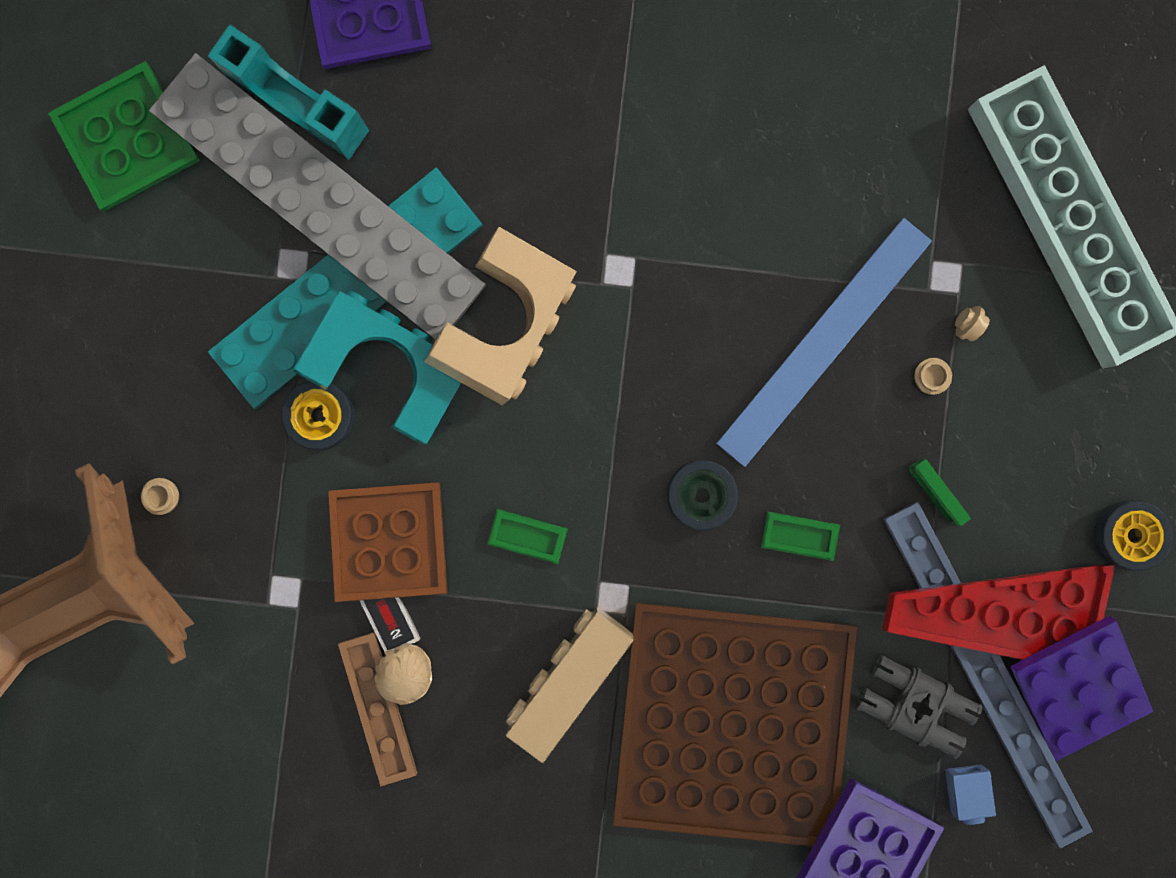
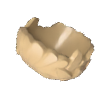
M405 643L404 646L396 647L394 651L392 649L385 651V657L379 660V664L375 668L377 672L374 679L375 687L379 694L385 700L398 703L399 705L413 703L423 697L432 682L431 661L423 649L416 645Z

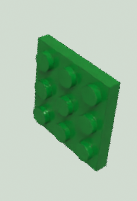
M146 61L48 113L99 210L103 212L201 161L194 147L149 111L164 91Z

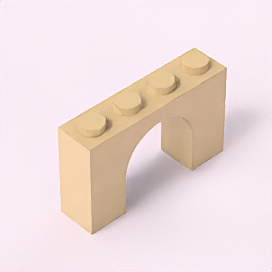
M498 227L491 236L475 267L512 288L521 298L526 311V326L523 335L513 344L493 346L474 338L447 322L439 332L424 362L503 405L511 398L516 400L522 392L527 381L522 376L527 366L533 368L543 351V348L538 345L544 334L549 336L554 330L560 316L555 314L559 304H566L573 294L576 285L571 283L577 271Z

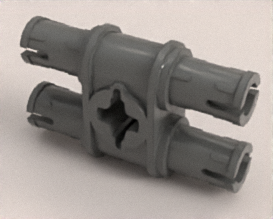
M880 655L876 663L888 668L889 672L874 666L871 675L899 688L900 695L895 702H892L870 691V689L864 688L860 696L873 702V705L858 699L855 709L884 722V727L888 731L892 732L894 730L916 741V745L919 747L930 745L954 759L959 758L962 751L949 745V742L964 748L966 737L938 725V718L945 711L973 726L979 718L967 713L965 709L968 708L981 714L983 705L954 692V687L951 683H943L923 673L919 667L908 669L887 658L885 655ZM914 701L921 702L926 706L923 713L920 711L916 712L912 708Z

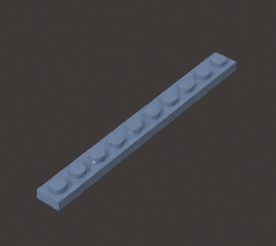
M914 502L883 519L920 589L961 583L918 502ZM950 645L1055 845L1061 849L1093 832L1000 655Z

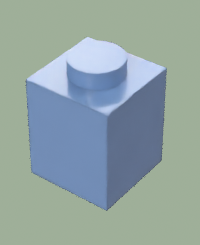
M980 764L945 769L950 813L956 819L962 820L963 824L974 825L984 823L985 817L996 816L991 774L987 768Z

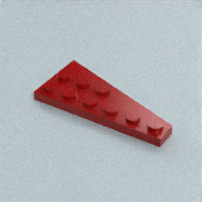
M1106 563L892 592L889 594L882 630L1024 660L1104 619L1115 565Z

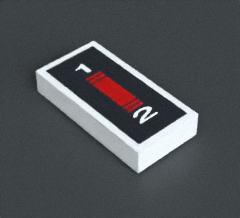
M401 597L359 600L384 652L390 649L394 651L398 646H404L405 643L412 644L421 639Z

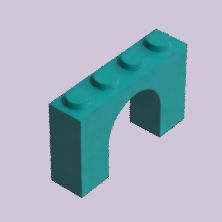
M231 25L227 27L208 55L228 79L347 160L351 158L369 132V129L355 109L327 90H324L320 95L301 83L273 61L261 45Z
M348 290L347 294L339 291L293 372L326 390L346 355L356 345L370 340H381L395 345L403 351L411 364L413 384L391 428L421 445H426L461 382L424 362L433 346L431 344L433 340L431 336L416 328H413L412 332L398 325L401 321L398 317L383 309L379 313L366 306L368 300L351 290Z

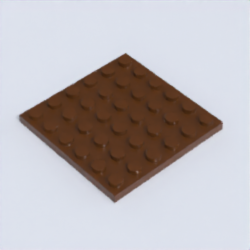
M636 602L632 632L634 641L631 643L613 826L814 846L841 796L857 626Z

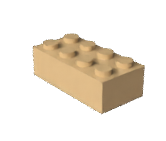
M596 607L592 613L587 609L584 611L574 625L573 631L577 634L571 642L564 639L551 656V662L554 665L548 672L541 669L529 686L528 692L531 696L526 702L520 698L507 715L508 718L505 722L509 727L506 736L542 763L634 641L630 630L599 607Z

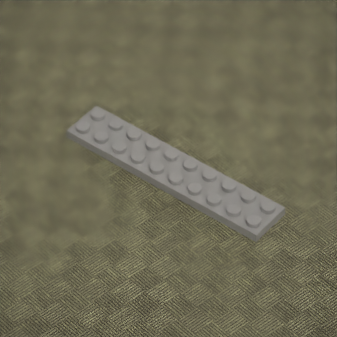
M195 53L149 111L435 340L447 322L453 326L458 322L486 287L484 282L198 54Z

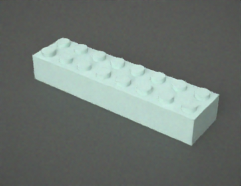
M1045 65L979 98L968 108V111L1102 369L1117 366L1176 336V316Z

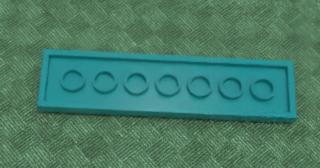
M437 167L388 206L447 254H450L483 227L481 221ZM328 254L210 349L208 353L253 409H258L299 376L293 370L339 291L347 294L348 290H351L368 300L366 306L375 312H378L389 302Z

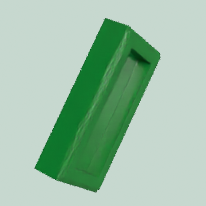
M918 459L909 466L908 470L950 525L962 526L971 519L926 459Z
M497 509L487 545L558 564L568 528Z
M766 511L760 547L834 561L840 525Z

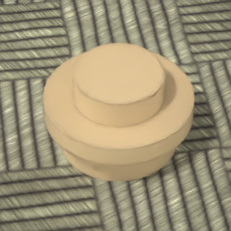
M980 306L963 310L955 321V326L957 327L956 336L962 340L968 339L971 342L977 340L989 325L990 319L985 315V310Z
M929 358L922 361L916 367L914 380L922 392L930 395L940 394L949 387L952 380V372L945 361L939 358Z
M156 478L147 482L143 487L141 501L145 509L150 513L164 515L171 512L177 506L179 492L172 481L165 478Z

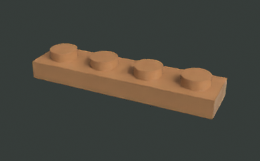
M375 632L338 643L380 786L416 776L418 772L397 703L385 700L375 687L374 679L377 673L375 668L383 657Z

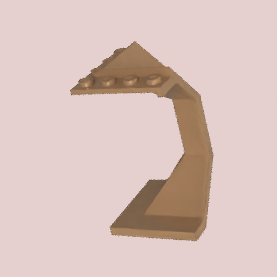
M90 463L76 470V475L86 487L91 521V531L82 552L76 557L0 595V697L29 662L112 620L148 625L166 645L168 659L172 664L186 658L183 641L187 639V635L184 629L194 624V622L136 556L123 481L112 486L108 477L105 474L99 475Z

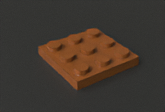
M439 482L328 491L335 602L448 594L441 485Z

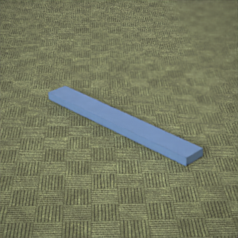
M903 218L716 444L743 467H746L932 240Z

